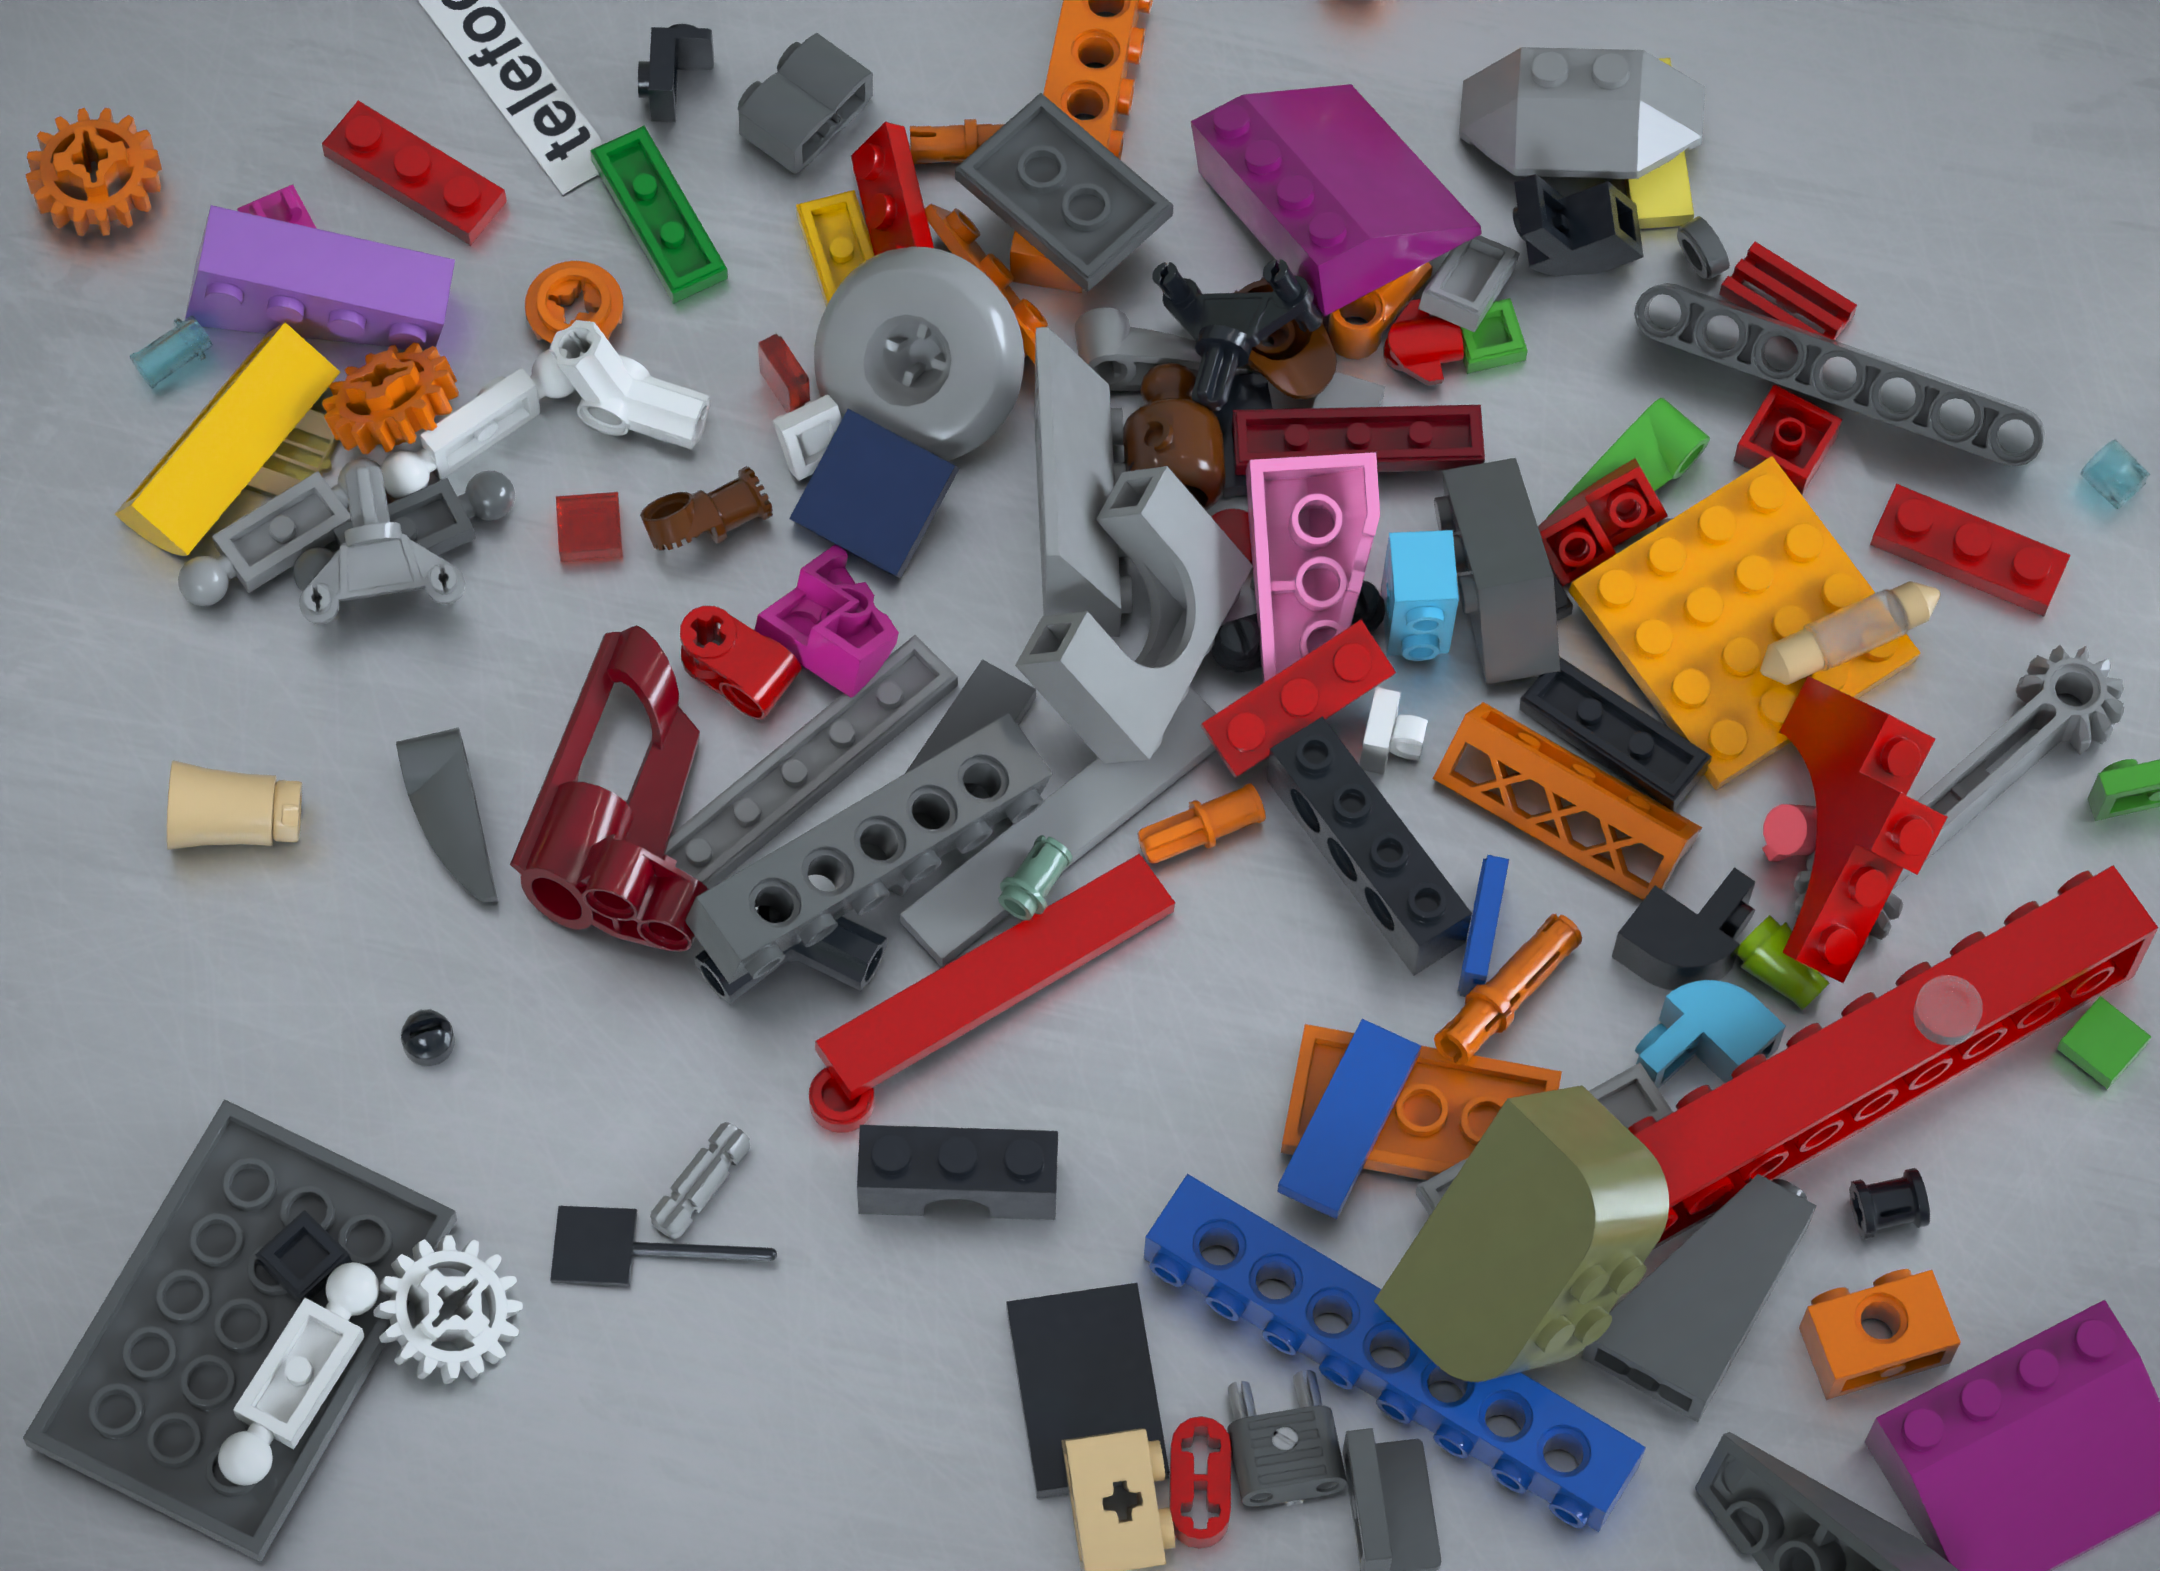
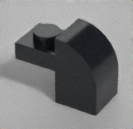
M1536 174L1514 182L1517 207L1513 209V221L1519 236L1526 242L1530 268L1553 276L1597 274L1644 257L1636 203L1609 181L1567 197L1561 195Z
M1734 867L1698 914L1655 885L1618 932L1612 958L1647 982L1673 991L1682 985L1695 981L1721 980L1733 968L1740 946L1736 939L1745 929L1755 912V909L1748 905L1755 881Z

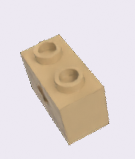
M1144 1428L1061 1440L1081 1571H1127L1166 1565L1164 1549L1175 1548V1534L1170 1508L1158 1509L1154 1482L1165 1480V1468L1160 1441H1148L1147 1432ZM1122 1481L1124 1490L1136 1493L1138 1497L1137 1504L1127 1507V1519L1118 1520L1116 1511L1103 1508V1498L1113 1495V1482Z

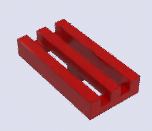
M1756 241L1748 249L1744 260L1741 258L1737 263L1733 274L1727 276L1723 281L1719 292L1720 296L1736 306L1832 340L1837 339L1855 315L1857 304ZM1745 281L1749 282L1776 299L1775 302L1793 314L1798 313L1824 329L1825 332L1823 334L1819 333L1747 288L1743 283Z

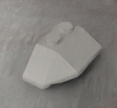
M1521 47L1463 81L1459 136L1468 144H1474L1487 157L1515 176H1531L1536 174L1539 177L1639 179L1668 163L1685 149L1691 150L1702 144L1705 86L1644 50Z

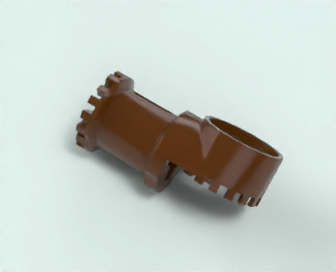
M746 466L738 471V478L709 493H705L702 490L693 494L676 492L660 497L648 504L642 510L640 516L654 549L659 548V551L665 550L664 545H666L667 550L673 549L672 543H676L679 548L683 546L681 540L686 539L687 543H690L692 538L699 537L705 531H707L710 538L716 544H719L727 539V532L756 517H760L762 520L772 517L773 509L771 502L768 500L767 493L760 494L759 492L765 489L764 486L761 484L756 487L760 480L755 476L754 471L749 466Z

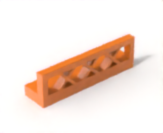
M1484 702L1465 714L1432 778L1641 900L1646 898L1655 885L1661 890L1665 888L1678 861L1692 848L1702 829L1701 826ZM1468 744L1489 755L1496 779L1477 784L1454 771ZM1505 765L1519 773L1508 775ZM1528 779L1540 784L1545 789L1551 810L1531 815L1518 808L1511 784ZM1499 787L1502 798L1489 790ZM1560 797L1573 804L1563 807ZM1587 811L1599 818L1606 842L1589 847L1577 842L1572 837L1566 816ZM1554 819L1557 829L1544 822ZM1615 828L1628 836L1618 839ZM1642 843L1664 856L1650 883L1628 871L1622 847ZM1609 851L1612 861L1599 853Z

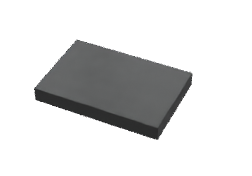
M1042 93L1037 95L955 168V180L1087 293L1173 216V204Z

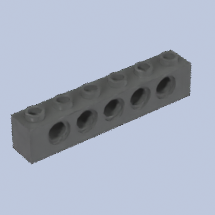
M1007 713L697 896L685 922L729 984L748 972L753 979L759 978L784 960L785 954L783 951L800 941L806 947L818 943L838 926L836 920L853 909L859 916L868 913L890 895L888 888L905 878L910 884L923 880L941 865L940 857L955 848H958L962 854L976 848L993 833L991 827L1008 817L1012 823H1016L1029 816L1043 803L1044 800L1040 795L1053 773L1011 715ZM974 783L985 789L989 798L981 799L971 795L964 784ZM922 813L930 816L937 823L939 829H927L920 826L915 821L913 814ZM873 844L878 846L886 854L887 860L870 858L864 853L861 845ZM822 875L833 883L836 890L830 892L819 890L811 883L808 876ZM769 906L780 913L784 922L771 923L759 916L755 907Z

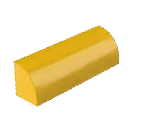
M286 322L269 331L116 511L115 515L133 531L155 546L175 555H189L341 372Z

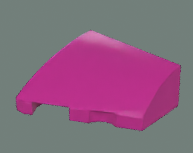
M835 544L801 568L797 587L759 613L754 630L763 636L770 637L779 642L797 658L802 666L852 698L868 684L882 667L897 643L899 632L888 615L876 608L873 602L875 595L867 583H855L845 568L848 554L842 547Z

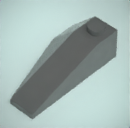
M1731 1432L1723 1434L1695 1486L1697 1492L1740 1552L1751 1554L1763 1571H1960L1918 1538Z

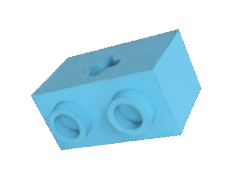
M1453 530L1389 533L1381 583V596L1384 599L1386 610L1383 619L1386 656L1402 655L1408 660L1423 661L1432 659L1439 654L1449 653L1459 601Z

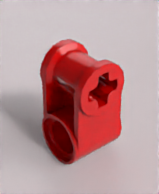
M701 606L695 608L684 617L680 625V641L682 643L681 662L684 670L692 678L699 680L725 697L734 707L751 718L764 720L802 670L800 662L787 648L770 637L759 634L719 607ZM713 640L720 642V645L714 643ZM697 643L704 645V648L699 647Z

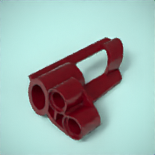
M637 625L622 632L604 634L510 865L521 874V887L528 900L550 920L566 928L576 930L586 929L593 925L619 939L658 949L682 952L688 951L692 947L696 937L685 920L696 897L709 889L698 879L675 867L677 861L665 855L697 749L700 731L678 706V686L667 656L658 642L645 629ZM619 682L629 686L638 696L645 707L652 728V739L627 801L598 785L578 782L582 761L614 683Z

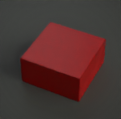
M1774 384L1738 442L1733 461L1751 470L1773 456L1797 490L1803 495L1837 439L1843 419Z

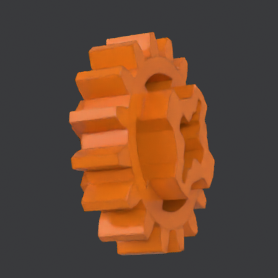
M85 108L79 109L77 115L78 122L71 125L61 116L57 117L55 122L58 133L53 136L40 131L37 139L41 151H31L27 154L31 172L26 174V179L31 194H34L33 196L40 214L50 212L54 226L58 229L72 220L78 236H84L90 224H98L103 236L110 235V222L117 219L127 228L131 227L133 222L130 211L136 208L140 211L149 212L151 204L148 193L160 192L161 189L158 171L162 170L158 151L153 147L148 130L137 132L134 118L130 115L121 119L118 124L114 123L110 108H104L98 119L91 120ZM93 161L96 162L98 168L96 171L97 181L94 183L90 176V173H93L91 167Z
M413 342L404 352H399L396 345H391L387 351L377 354L369 353L365 355L366 364L361 368L348 366L344 369L347 374L346 380L332 382L329 388L333 396L324 399L322 402L327 412L323 416L336 441L340 440L344 449L348 451L358 445L362 454H369L376 445L381 444L385 452H390L395 445L405 442L409 444L416 442L415 432L423 428L431 431L436 429L435 416L451 413L453 409L448 400L458 397L459 391L455 385L457 379L446 357L440 356L437 348L434 346L422 351L419 343Z

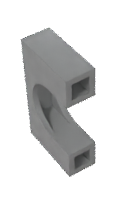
M1168 466L1122 472L1096 519L1135 564L1142 575L1148 591L1151 611L1150 628L1146 643L1135 661L1130 659L1089 612L1084 611L1042 616L1015 664L1020 672L1104 764L1150 760L1152 754L1161 745L1163 734L1177 707L1186 698L1189 692V685L1201 662L1212 649L1215 636L1230 608L1239 599L1240 590L1253 567Z

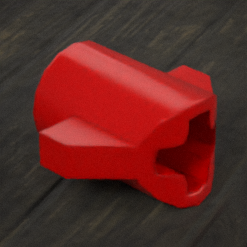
M1421 299L1411 300L1389 330L1383 346V357L1387 365L1395 370L1405 372L1426 386L1442 384L1444 377L1441 364L1463 360L1464 346L1461 328L1456 324L1437 316H1430L1429 313L1418 309Z

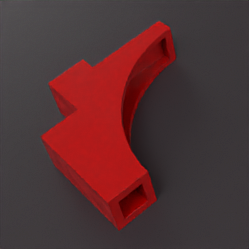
M1808 676L1779 733L1785 735L1796 746L1810 773L1815 792L1817 836L1811 876L1803 905L1782 953L1844 983L1903 868L1918 875L1948 817L1906 796L1936 739L1882 710Z

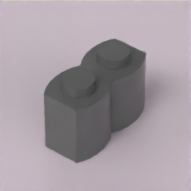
M818 33L810 36L802 44L795 42L790 45L778 62V72L770 76L763 83L756 81L751 84L743 93L738 103L739 134L794 174L808 166L826 147L833 135L844 129L873 96V72Z

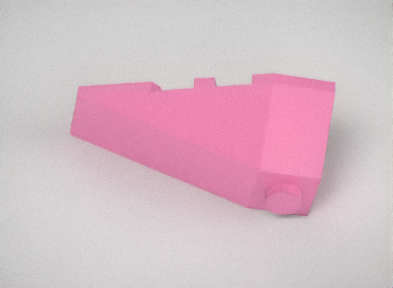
M1376 452L1249 460L1246 468V485L1257 621L1260 628L1259 643L1263 683L1351 626L1380 518Z

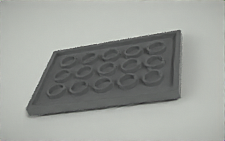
M224 1099L23 1436L26 1445L262 1562L385 1347L386 1343H381L379 1336L391 1324L389 1319H381L374 1316V1309L380 1303L390 1300V1297L379 1291L378 1299L369 1311L350 1317L349 1322L361 1327L365 1337L296 1447L292 1449L273 1439L270 1444L273 1461L268 1474L261 1481L252 1485L243 1486L232 1483L222 1474L219 1468L218 1453L221 1445L229 1436L237 1432L247 1431L250 1426L237 1419L233 1409L300 1306L258 1263L255 1254L305 1210L350 1254L352 1262L360 1263L370 1268L376 1275L378 1282L386 1276L399 1278L391 1264L401 1254L414 1261L412 1248L424 1239L431 1245L433 1251L436 1252L438 1242L445 1235H449L457 1221L455 1210ZM326 1286L311 1299V1301L324 1308L328 1304ZM407 1297V1307H408L410 1301L408 1300V1297Z

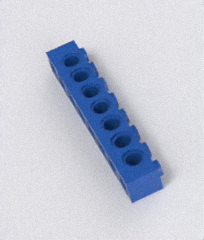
M1188 1173L1145 1237L1144 1259L1150 1262L1149 1268L1160 1279L1175 1287H1182L1184 1283L1205 1295V1301L1209 1307L1229 1320L1238 1321L1240 1317L1263 1330V1338L1279 1351L1288 1355H1295L1297 1351L1320 1364L1319 1371L1332 1383L1348 1390L1353 1389L1354 1386L1360 1388L1376 1398L1378 1408L1392 1419L1403 1424H1409L1413 1420L1433 1432V1439L1444 1450L1463 1459L1468 1458L1469 1455L1491 1467L1492 1476L1502 1485L1518 1493H1525L1526 1490L1531 1491L1550 1503L1549 1509L1556 1517L1573 1527L1583 1528L1586 1524L1599 1532L1640 1466L1646 1449L1645 1446L1521 1372L1481 1382L1463 1381L1447 1374L1374 1302L1381 1291L1379 1287ZM1221 1245L1230 1249L1234 1253L1235 1259L1225 1265H1214L1207 1262L1201 1255V1252L1209 1246ZM1267 1279H1279L1284 1281L1291 1288L1292 1292L1282 1299H1270L1264 1296L1257 1286ZM1323 1313H1336L1347 1321L1349 1327L1340 1333H1327L1318 1328L1314 1319ZM1379 1347H1393L1403 1354L1406 1361L1398 1367L1386 1368L1376 1363L1371 1353ZM1437 1381H1449L1459 1387L1463 1397L1455 1402H1442L1432 1396L1428 1387ZM1495 1415L1509 1416L1519 1425L1520 1432L1511 1437L1498 1436L1488 1428L1486 1420ZM1555 1449L1565 1450L1574 1456L1578 1467L1569 1472L1556 1471L1546 1463L1544 1454Z

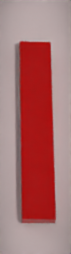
M1139 853L1049 905L1043 913H1036L1030 920H1023L815 1041V1051L851 1101L1174 912L1175 901Z

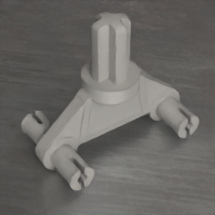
M362 466L347 471L345 483L353 528L344 532L345 543L340 546L337 553L302 592L299 607L303 616L314 624H325L331 622L336 617L340 602L425 588L432 600L439 604L449 605L458 601L465 591V580L462 572L451 563L409 539L407 535L402 534L399 523L390 522L382 470L377 466Z

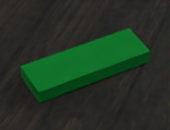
M645 125L590 150L592 163L673 304L728 279L727 267Z

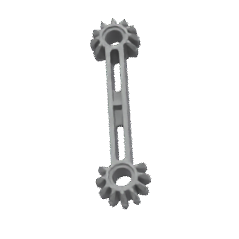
M2059 645L2057 648L2052 649L2049 660L2039 655L2031 660L2027 669L2028 675H2024V677L2019 679L2015 691L2017 697L2027 704L1917 800L1948 817L1926 860L2061 741L2070 742L2078 754L2081 755L2084 751L2088 750L2091 740L2103 744V742L2110 738L2113 731L2112 725L2120 722L2124 712V703L2118 700L2124 687L2122 679L2107 677L2111 669L2109 659L2092 664L2087 661L2089 652L2086 646L2078 650L2075 658H2070L2062 646ZM2057 694H2071L2077 697L2083 705L2069 706L2063 703ZM2034 729L2040 730L1991 774L1986 771L1987 768L2029 731ZM1815 851L1807 859V871L1799 872L1794 883L1795 891L1801 894L1796 898L1794 904L1796 915H1799L1811 876ZM1903 868L1893 889H1895L1910 874H1912V872ZM1890 893L1869 935L1880 940L1889 934L1891 929L1889 920L1899 918L1903 908L1902 900L1893 893ZM1869 935L1862 948L1866 947L1867 942L1869 940Z

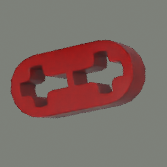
M1203 1416L1189 1418L1181 1423L1173 1433L1170 1448L1169 1508L1174 1534L1186 1546L1197 1549L1211 1547L1221 1541L1228 1530L1231 1513L1230 1437L1222 1424L1213 1418ZM1196 1436L1207 1437L1208 1447L1219 1449V1452L1209 1453L1206 1474H1194L1193 1453L1182 1451V1448L1192 1447L1194 1437ZM1194 1490L1206 1491L1207 1511L1219 1515V1517L1208 1519L1206 1529L1194 1528V1522L1191 1517L1181 1516V1513L1191 1512Z

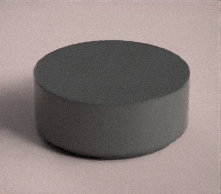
M1697 216L1678 228L1677 238L1686 259L1700 277L1711 280L1729 269L1730 263L1725 248L1706 220Z

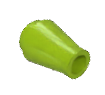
M1769 915L1740 943L1737 956L1744 961L1741 968L1792 1000L1803 1010L1830 983L1819 971L1782 953L1792 930L1787 922L1781 926Z

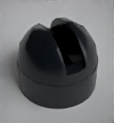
M432 1009L419 1010L411 1014L401 1030L404 1052L412 1062L418 1065L434 1066L440 1064L453 1051L455 1038L452 1026L445 1016ZM434 1026H439L442 1028V1030L427 1031L419 1035H416L413 1038L410 1037L411 1034L416 1031L424 1030Z

